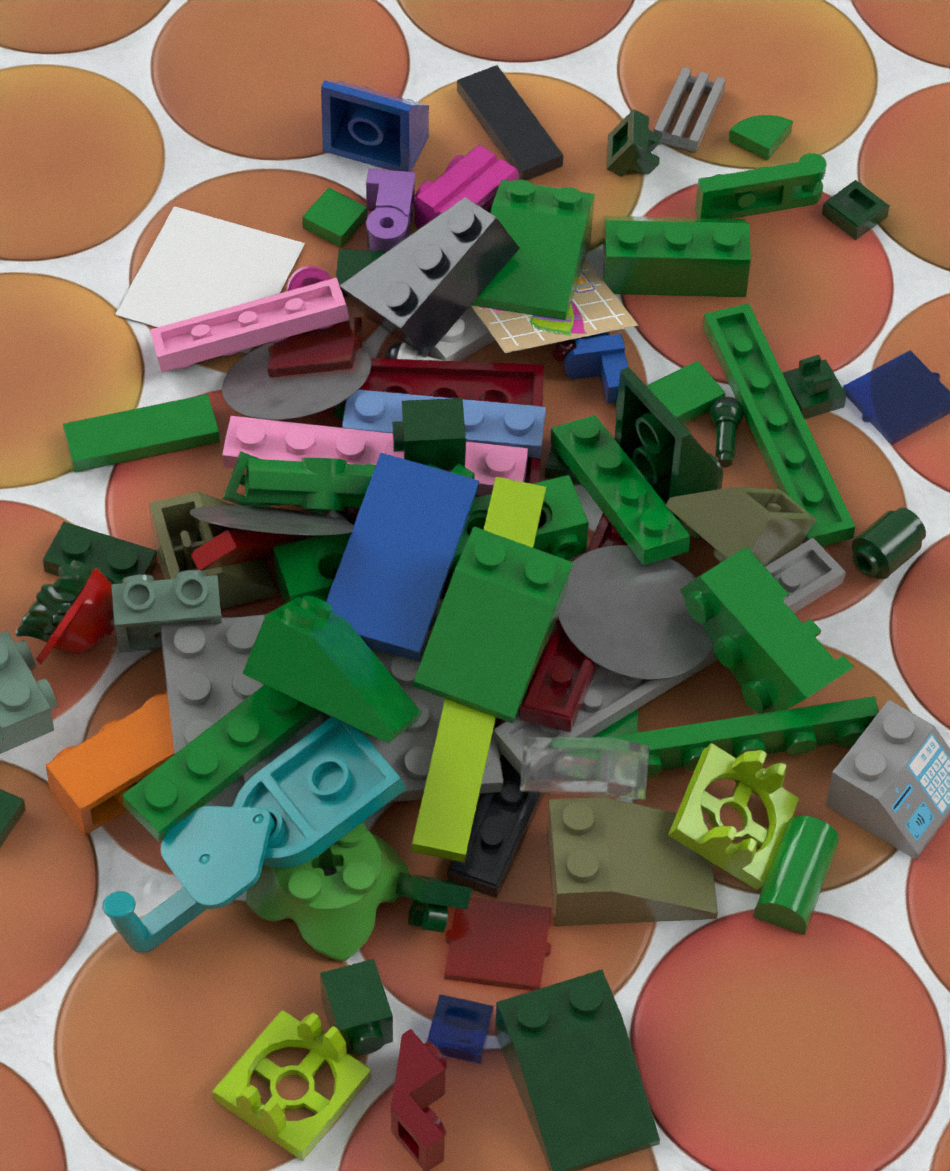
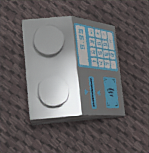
M888 700L832 772L826 806L917 860L950 816V748L934 725L893 701Z

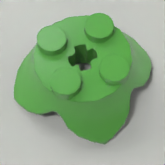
M363 821L320 855L304 864L289 868H272L263 865L258 882L247 890L246 905L262 919L273 922L287 918L292 919L297 924L303 940L315 951L344 963L369 939L375 926L378 905L382 902H395L402 896L395 893L399 873L410 872L396 850L383 839L370 833ZM323 870H335L336 874L325 876Z

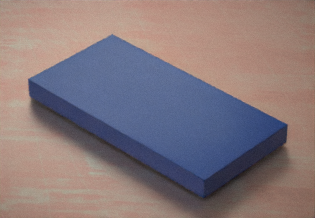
M380 453L352 529L353 532H351L326 600L333 607L332 613L346 619L368 647L419 661L478 492L479 480Z

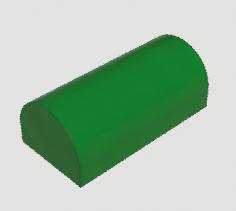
M803 815L795 816L788 821L754 909V918L805 935L839 843V835L831 825L818 818Z

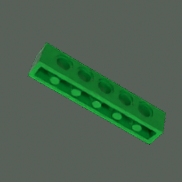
M566 475L534 483L535 485L546 487L533 548L565 560H569L578 554L586 553L589 522L570 476ZM492 494L475 498L445 587H449L473 527L484 530ZM351 532L338 535H321L273 547L275 578L284 605L297 597L303 598V596L316 597L326 602L334 579L329 578L336 576Z

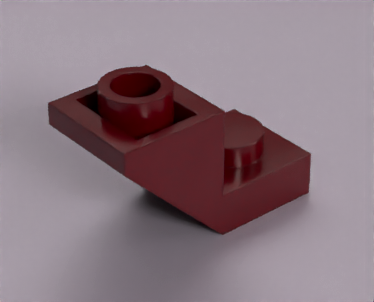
M409 1029L401 1037L391 1103V1132L422 1170L430 1171L444 1161V1136L446 1135V1130L437 1114L428 1106L445 1095V1070L447 1069V1063L439 1049L432 1042L427 1041L423 1043L414 1031Z

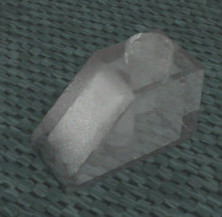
M524 737L520 791L585 798L606 797L611 799L645 800L649 746L611 737Z

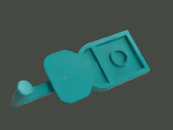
M331 717L252 776L239 791L233 807H199L165 834L161 843V855L184 886L141 919L134 912L136 907L134 897L124 891H116L109 894L103 901L102 909L131 949L137 953L149 952L206 909L222 908L254 886L260 878L263 865L272 868H289L314 859L407 788L399 775L361 730Z

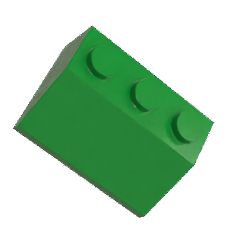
M603 216V281L613 294L746 297L751 249L750 226L745 219Z

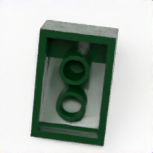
M629 367L621 370L614 439L662 501L667 504L671 497L721 489L724 472L718 460L702 448L685 424L679 421Z
M602 969L496 1002L495 1035L550 1171H579L660 1144L659 1134L623 1017Z

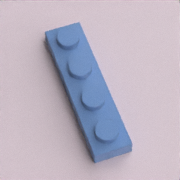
M357 390L346 399L342 428L392 433V422L402 421V401L453 398ZM463 399L466 442L528 448V457L541 458L546 407Z

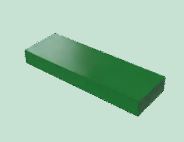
M208 394L63 423L64 435L74 472L220 442L219 430Z

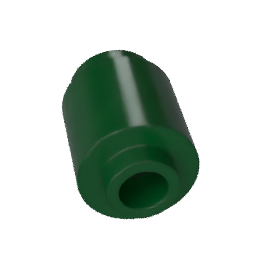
M901 507L895 511L885 512L852 541L853 562L855 566L868 577L887 579L921 549L922 541L926 537L924 524L915 513L907 508Z

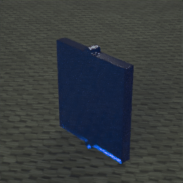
M911 350L843 386L847 398L862 413V420L870 422L891 445L950 414V391L939 381L940 374L937 372L932 373Z

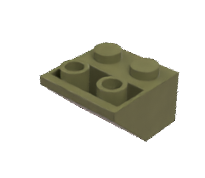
M730 487L671 497L665 505L679 517L678 521L689 535L698 539L704 538L715 548L713 555L720 562H723L747 546L764 567L798 547L817 521L816 518L780 489Z
M201 492L149 503L152 537L165 580L175 579V575L179 572L198 570L191 556L194 553L193 551L224 531L233 529L199 520L190 515V511L198 507L233 504ZM265 558L202 570L207 573V576H218L220 609L276 597L275 587Z

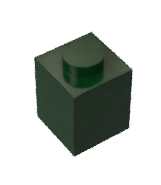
M463 398L402 401V421L392 422L393 452H403L405 460L426 466L430 463L442 470H452L458 463L465 467L466 433Z
M374 959L320 973L321 1000L330 1028L334 1026L340 1031L346 1042L348 1054H370L381 1049L384 1044L393 1042V1015Z

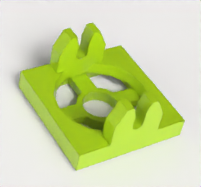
M710 744L701 753L668 836L758 890L764 886L788 821L794 814L799 797L781 787L786 776L787 766L780 762L773 764L767 769L761 768L767 756L766 752L762 750L746 751L735 758L716 745ZM719 779H731L736 782L731 797H725L721 800L706 792L705 789L709 784ZM751 793L760 797L767 809L769 819L768 830L752 820L751 812L747 807ZM722 806H731L739 812L743 822L740 832H736L737 829L733 826L723 825L719 815ZM702 811L710 815V822L713 827L710 831L704 823ZM743 836L747 838L738 844L732 843L733 840H738Z
M281 1010L212 1091L213 1100L301 1161H304L366 1086L372 1076L369 1067L347 1053L346 1042L336 1027L332 1026L325 1034L322 1031L320 1018L315 1013L305 1016L300 1022L284 1010ZM286 1047L310 1050L299 1065H288L281 1068L266 1058L269 1053ZM326 1062L330 1065L335 1078L334 1094L330 1101L315 1091V1081L313 1079ZM253 1072L270 1083L271 1098L265 1106L261 1103L258 1089L250 1085ZM297 1075L306 1080L309 1089L306 1095L300 1099L286 1100L277 1093L276 1086L279 1081L286 1076ZM305 1107L316 1114L299 1121H286L284 1112L285 1110L296 1111Z

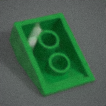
M501 180L492 204L491 214L497 217L520 249L471 305L566 320L591 242L595 194L580 192L572 187L553 188L534 185L526 180Z
M473 527L455 568L415 676L413 687L514 723L566 596L574 562Z
M312 596L297 597L265 615L243 670V675L387 743L418 721L422 711L349 622L332 613L333 607L329 603Z

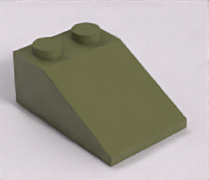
M606 797L549 799L547 841L555 926L717 919L718 909L712 862L668 836L677 813ZM703 819L706 827L708 828L707 820Z

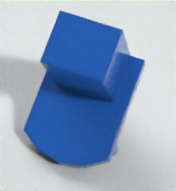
M609 332L586 336L585 339H575L576 349L571 350L563 362L566 375L572 380L600 376L606 403H616L618 400L620 371L628 367L622 335H610Z

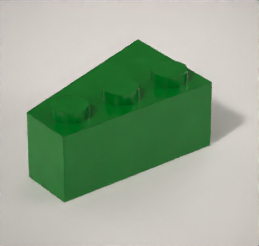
M747 546L679 589L685 598V606L688 613L697 623L703 626L713 642L716 657L725 667L731 670L742 687L741 692L746 704L758 714L786 710L809 698L854 668L844 655L835 660L815 638L820 635L822 630L812 619L802 623L783 602L788 598L789 593Z

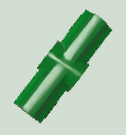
M302 458L301 461L247 459L245 503L276 506L299 505L301 510L312 511L335 510L343 512L345 508L360 509L376 465L347 464V460L333 458Z

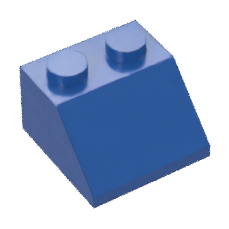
M324 80L321 86L323 151L387 170L411 172L429 138V105L343 81Z

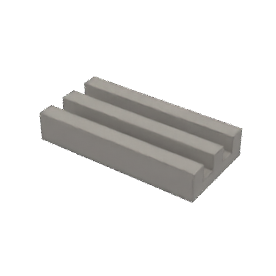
M683 67L657 121L654 133L660 136V143L697 153L725 91L726 79L717 77L715 82L709 81V74L700 72L698 77L691 76L692 69ZM687 88L692 89L672 134L667 133ZM702 93L709 94L690 138L682 137Z

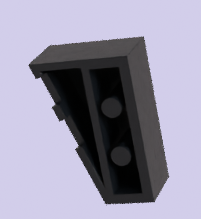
M464 197L342 283L340 287L366 317L402 342L410 345L426 358L520 248L497 217Z

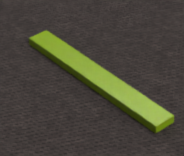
M496 477L484 530L533 548L546 487ZM445 699L412 841V852L465 862L496 717Z

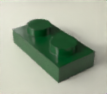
M64 521L43 558L44 572L60 576L58 568L64 564L70 565L75 560L85 564L91 570L96 567L103 574H106L108 578L114 580L115 584H122L124 578L133 575L151 576L158 563L157 550Z

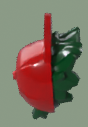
M75 560L70 565L64 564L58 568L60 578L54 584H44L41 586V591L36 595L37 600L31 604L29 611L22 617L18 629L15 631L16 635L19 637L29 636L47 642L36 658L40 665L54 648L78 654L95 647L106 635L110 636L115 626L113 625L114 610L111 584H115V582L96 567L91 570L85 564Z

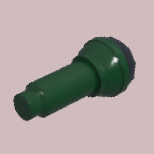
M732 397L717 399L713 402L709 417L716 429L715 456L718 458L721 467L732 465V459L735 457L736 429L744 415L742 405Z

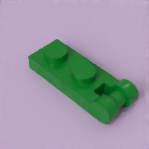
M808 153L803 155L799 162L699 178L695 203L697 218L733 219L817 204L822 198L823 183L821 180L825 177L826 160L819 154Z

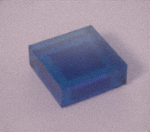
M440 994L427 1041L432 1042L443 1056L481 1064L493 1018L494 1006Z

